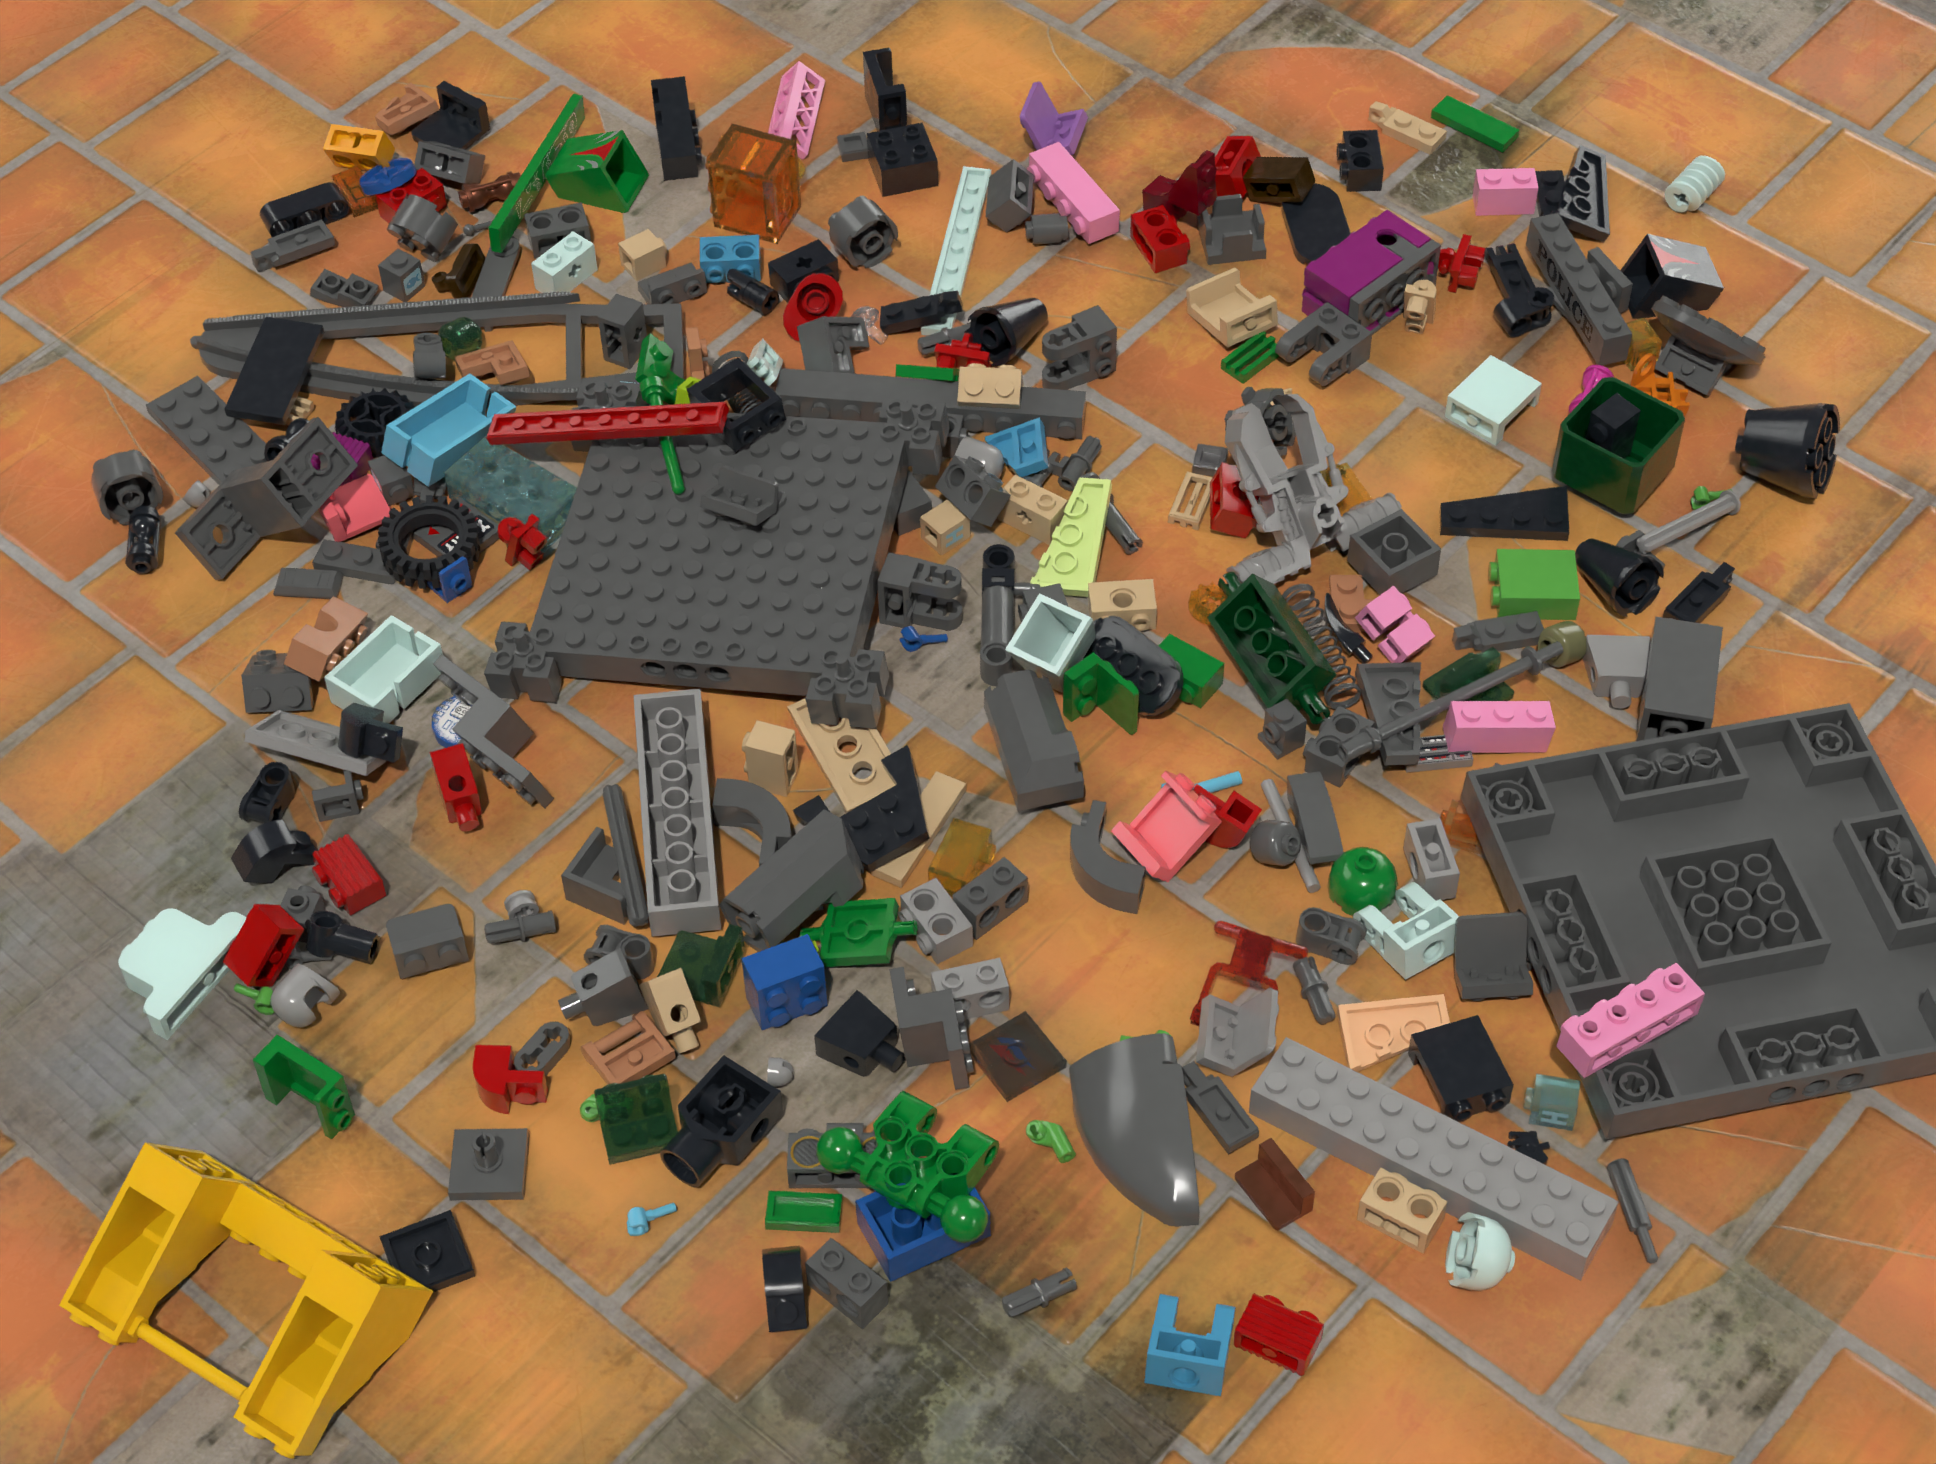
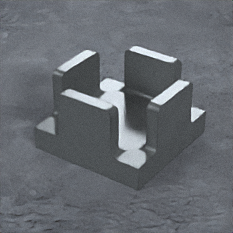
M1241 194L1218 196L1212 205V213L1210 215L1206 209L1201 213V216H1197V227L1208 265L1266 259L1264 243L1265 221L1260 204H1253V210L1242 211L1243 199Z

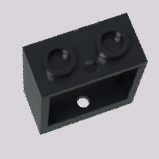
M738 357L687 388L690 404L724 402L745 388L762 402L733 422L727 418L723 433H717L734 452L750 444L756 438L786 420L782 398Z

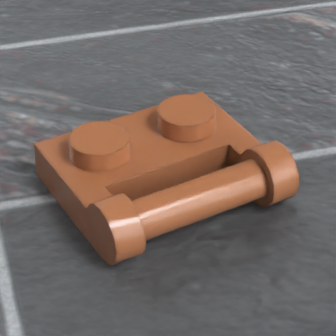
M643 1011L633 1015L632 1021L594 1043L589 1041L580 1047L587 1062L593 1065L613 1092L622 1091L676 1058L675 1050ZM639 1032L641 1033V1035L605 1056L602 1055Z

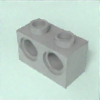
M937 878L900 895L901 911L898 912L900 921L916 920L918 925L916 935L918 946L925 955L930 954L936 964L973 946V927Z
M1000 958L931 972L932 992L952 989L954 1002L961 1001L964 1020L1009 1010V985Z

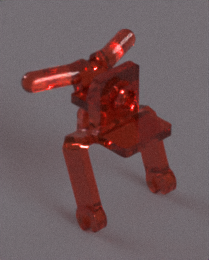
M1217 921L1214 925L1215 932L1237 940L1230 964L1217 962L1210 967L1198 1003L1195 1004L1191 1013L1190 1024L1200 1025L1202 999L1211 995L1218 976H1224L1230 980L1259 989L1267 990L1272 988L1278 991L1276 980L1270 979L1265 975L1267 967L1271 965L1272 952L1296 959H1304L1308 956V949L1305 946L1263 935L1225 921Z

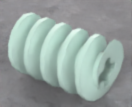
M1702 155L1696 157L1666 188L1665 199L1669 207L1679 213L1697 210L1725 180L1724 168L1711 157Z

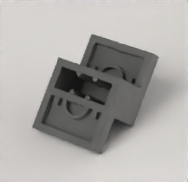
M904 967L889 969L907 1067L950 1060L955 1090L968 1088L967 1073L974 1072L961 1001L954 1002L952 989L916 995L914 980H906Z

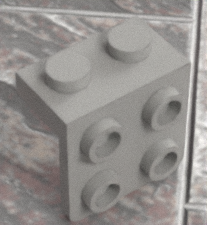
M1268 988L1240 1007L1213 995H1208L1202 999L1196 1063L1233 1077L1269 1055L1276 1045L1275 1026L1276 1017L1279 1012V1005L1277 1003L1278 991Z

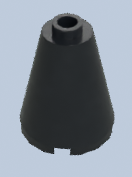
M1027 298L982 307L975 310L969 316L968 321L971 320L967 333H972L973 343L982 344V351L990 353V361L993 362V366L1004 365L1011 361L1045 325L1048 319L1047 309L1037 298Z
M1594 538L1579 544L1575 551L1578 568L1611 608L1623 617H1628L1627 614L1631 612L1637 615L1651 605L1661 589L1657 586L1659 576L1664 577L1662 564L1650 556Z

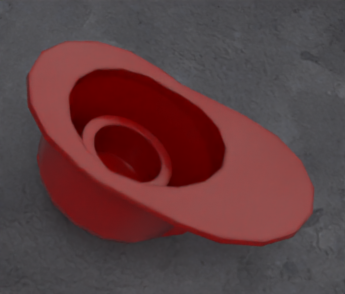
M823 273L811 274L799 283L783 313V325L787 333L794 340L800 342L797 326L823 316L836 317L843 302V291L839 283L832 276Z

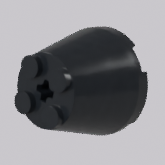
M1813 403L1757 410L1748 409L1744 420V435L1738 436L1735 446L1736 454H1741L1740 470L1803 497L1817 499L1818 493L1824 494L1831 480L1837 455L1834 454L1836 437L1833 435V433L1838 434L1840 432V416L1837 406L1827 403Z

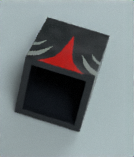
M1647 234L1620 270L1633 284L1628 308L1635 319L1656 317L1651 308L1655 301L1661 299L1662 295L1679 303V305L1684 304L1696 311L1708 310L1724 289L1706 247Z

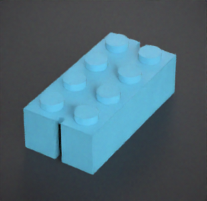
M469 373L387 424L381 453L401 468L408 466L407 472L429 487L491 447L492 445L489 444L486 437L494 414L515 413L516 406L495 391L491 394L487 416H485L491 388Z

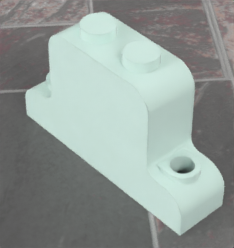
M165 909L154 919L148 921L139 936L122 950L118 964L129 989L147 998L143 1012L147 1015L155 1034L168 1040L227 974L230 968L223 960L230 949L231 943L246 920L245 916L237 912H229L222 915L214 924L205 925L177 909Z

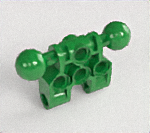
M906 1091L900 1092L874 1122L873 1130L876 1149L871 1155L863 1151L861 1140L852 1129L845 1127L830 1128L820 1136L816 1146V1156L821 1166L828 1172L842 1174L853 1170L860 1174L859 1181L862 1185L872 1188L877 1193L886 1197L887 1202L892 1207L912 1210L922 1218H927L931 1214L940 1218V1224L945 1234L951 1240L966 1243L975 1241L983 1235L988 1223V1213L983 1203L969 1194L994 1161L998 1153L999 1141L964 1124L948 1142L938 1143L936 1138L928 1134L935 1122L937 1108Z

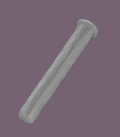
M1725 490L1720 494V498L1638 538L1636 545L1641 553L1646 554L1727 513L1730 515L1738 513L1741 507L1740 500L1736 493L1731 490Z

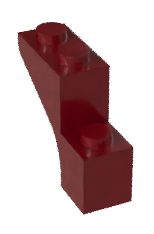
M1208 150L1204 151L1195 163H1191L1186 167L1178 180L1159 175L1142 190L1143 211L1163 205L1168 213L1173 215L1177 221L1185 216L1188 211L1199 216L1204 210L1212 206L1217 198L1215 153Z

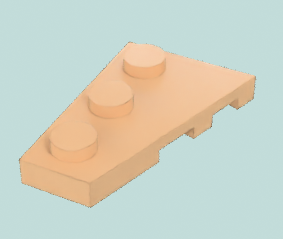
M1444 994L1342 1004L1337 1007L1347 1067L1356 1072L1409 1050L1411 1034L1450 1023Z

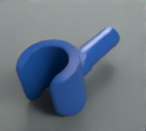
M913 626L904 627L901 630L904 638L899 639L903 647L909 652L918 650L922 644L947 642L948 640L947 634L919 635Z

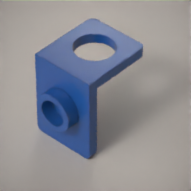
M463 556L439 572L440 588L433 589L432 581L427 582V586L446 603H449L473 587L468 561Z

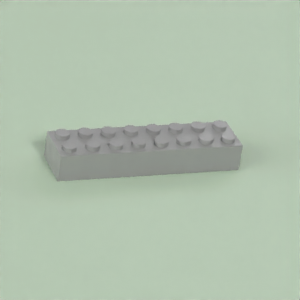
M690 689L634 695L647 906L651 935L654 937L721 930L701 690Z

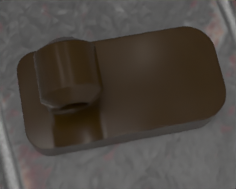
M476 243L464 244L453 263L452 270L448 274L446 272H438L432 277V282L437 291L450 290L454 299L469 297L478 281L485 262V256L480 246Z

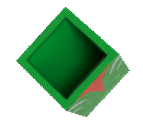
M619 130L568 138L546 172L545 177L560 199L578 203L582 202V204L626 213L649 177V173L624 131Z

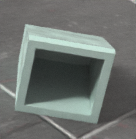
M1039 593L1005 650L1025 670L1030 669L1036 672L1037 677L1042 679V675L1048 677L1052 688L1062 693L1064 672L1082 661L1096 638L1094 621L1091 617Z

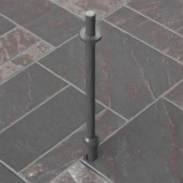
M1558 641L1538 651L1527 646L1521 651V659L1377 729L1371 726L1363 727L1360 729L1359 734L1336 744L1337 754L1343 762L1347 763L1368 751L1374 753L1380 749L1383 740L1449 709L1451 701H1465L1525 671L1532 675L1539 674L1543 669L1542 663L1562 654L1563 646Z

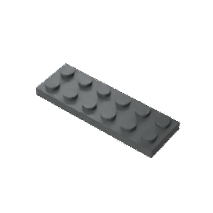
M196 376L146 404L148 414L220 485L233 470L267 462L264 456L266 443L241 418L227 416L224 410L226 403L199 376Z

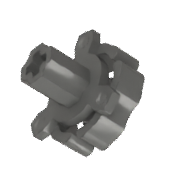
M1246 387L1241 394L1244 405L1252 403L1261 410L1270 437L1275 440L1273 443L1280 456L1286 455L1287 446H1293L1296 437L1291 414L1287 413L1283 405L1273 397L1289 394H1284L1282 388H1265L1255 392L1252 387ZM1228 410L1225 416L1226 426L1227 420L1232 416L1233 410Z

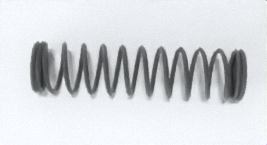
M1309 584L1294 585L1283 593V598L1285 599L1291 592L1295 591L1287 598L1286 602L1288 603L1295 594L1302 591H1311L1309 598L1300 600L1294 606H1290L1292 611L1299 610L1310 604L1312 600L1316 601V607L1308 608L1299 615H1296V617H1305L1316 610H1320V617L1309 619L1303 624V627L1311 626L1320 621V619H1323L1326 622L1325 626L1315 628L1308 634L1314 636L1324 631V629H1328L1330 631L1329 636L1321 637L1314 642L1316 645H1320L1329 640V638L1333 639V646L1325 647L1320 651L1322 654H1326L1334 648L1338 649V655L1329 657L1326 660L1330 664L1338 658H1342L1343 664L1333 667L1335 673L1342 668H1347L1348 670L1347 675L1337 677L1327 684L1326 689L1323 688L1321 690L1324 692V698L1332 709H1337L1338 706L1348 708L1360 698V687L1355 684V677L1350 675L1351 668L1345 665L1347 660L1344 656H1341V647L1336 646L1338 640L1332 636L1333 630L1328 627V619L1323 617L1324 611L1322 608H1319V600L1314 598L1315 591L1313 587ZM1347 677L1352 678V683L1340 684L1328 692L1331 685L1340 683ZM1351 688L1357 689L1356 695L1346 701H1331V697L1335 694L1344 693Z

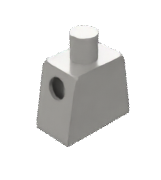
M1586 636V654L1583 657V662L1594 695L1597 697H1611L1612 706L1619 709L1630 706L1631 698H1638L1642 695L1647 671L1650 636Z

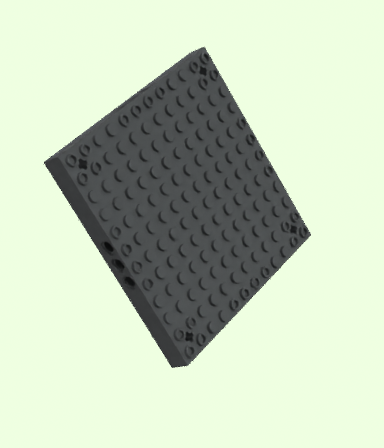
M1850 703L1466 772L1461 799L1509 912H1522L1527 918L1526 952L1560 1032L1562 1024L1574 1015L1580 1017L1589 1012L1600 1000L1606 999L1608 1001L1616 997L1627 985H1637L1646 980L1656 969H1666L1675 963L1705 993L1699 1012L1694 1017L1586 1078L1578 1072L1606 1139L1936 1073V865Z

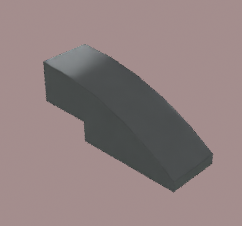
M1321 772L1288 775L1287 799L1294 813L1295 827L1300 833L1301 843L1309 863L1336 861L1344 852L1332 803Z

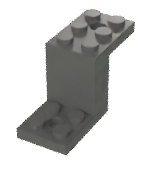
M319 417L313 418L274 460L233 470L177 529L175 534L215 580L223 579L260 537L301 528L353 472L358 464ZM313 454L317 455L321 461L319 471L312 466L311 458ZM215 527L220 528L223 533L221 543H218L213 537Z

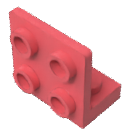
M367 474L338 487L318 510L334 540L342 542L382 524L384 517L390 518L389 511L391 509L373 476Z

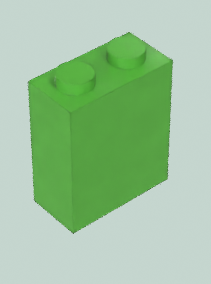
M1497 549L1495 562H1489L1488 570L1489 581H1494L1495 586L1491 587V606H1497V617L1537 611L1540 620H1576L1580 593L1575 550Z

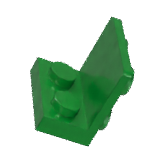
M1093 652L1064 672L1063 715L1073 722L1081 715L1089 714L1097 705L1130 735L1137 732L1138 689L1133 682L1125 680L1119 675L1111 663L1103 661Z

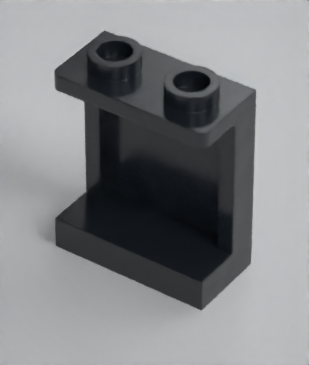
M883 48L863 52L865 98L877 131L907 126L906 89L904 84L893 85L891 49Z
M1478 1015L1411 1034L1408 1055L1413 1065L1421 1064L1441 1104V1114L1457 1122H1462L1474 1114L1484 1111L1495 1112L1510 1103L1514 1084Z

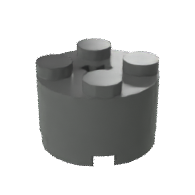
M410 194L409 197L406 195L390 221L387 231L399 238L397 244L403 249L412 252L415 248L420 250L425 258L436 262L458 224L447 212L442 216L436 211L437 205L416 195Z
M866 196L857 197L839 212L832 214L828 220L831 242L855 267H858L857 265H864L865 268H869L882 262L893 250L891 248L893 239L897 241L898 238L896 224L874 201L867 199Z
M133 449L127 452L115 453L94 463L91 484L101 512L107 519L111 520L110 518L118 520L120 524L129 525V516L135 508L139 506L156 508L158 503L161 505L163 491L151 462L140 451Z

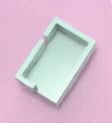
M391 615L324 677L331 703L343 710L352 703L383 710V722L390 723L400 713L399 706L405 709L441 675L433 665L439 656L443 655L441 644L419 631L415 634L413 627Z

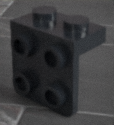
M443 81L436 86L440 104L439 111L432 114L413 129L411 133L412 138L418 142L436 141L466 149L490 130L486 103L480 98L468 94L461 88Z

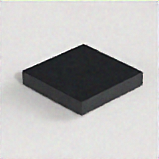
M451 1210L379 1236L389 1265L433 1292L475 1277L474 1269Z

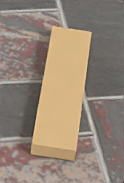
M936 771L920 795L930 839L871 872V875L902 888L966 792V783Z

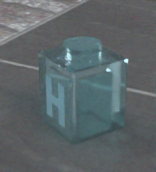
M1536 1074L1534 1087H1526L1523 1108L1530 1109L1528 1124L1572 1131L1578 1108L1580 1081Z

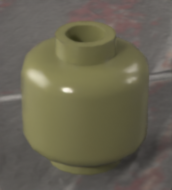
M1572 621L1557 623L1543 629L1540 633L1538 650L1556 641L1560 642L1563 646L1562 654L1545 661L1553 667H1563L1581 660L1586 654V635L1581 627Z

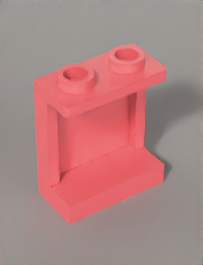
M1165 771L1161 777L1167 783L1130 825L1119 821L1111 832L1137 861L1146 867L1147 872L1152 877L1169 882L1222 821L1214 813L1216 810L1215 805L1203 795L1198 796L1192 790L1195 784L1183 773L1175 775Z

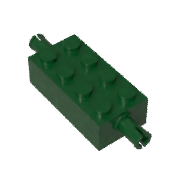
M1234 572L1224 574L1223 577L1228 584L1220 578L1218 586L1223 590L1227 599L1207 619L1266 707L1270 708L1288 699L1298 711L1302 708L1304 709L1311 723L1320 724L1325 721L1320 713L1322 712L1328 718L1330 710L1320 699L1318 693L1337 676L1331 665L1273 583L1253 573L1243 583L1240 582Z

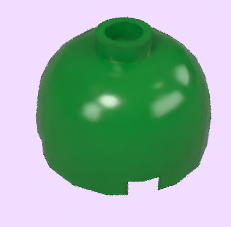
M1369 847L1352 848L1344 852L1332 865L1327 885L1329 898L1333 903L1335 900L1337 904L1342 906V911L1348 915L1353 916L1354 913L1368 905H1373L1381 912L1388 905L1390 907L1395 900L1398 886L1395 866L1385 854L1377 849Z

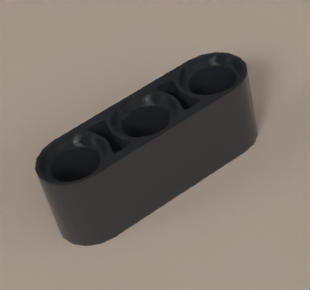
M328 182L266 203L260 210V217L271 237H275L319 220H323L325 225L338 221L348 214L349 204L338 185Z

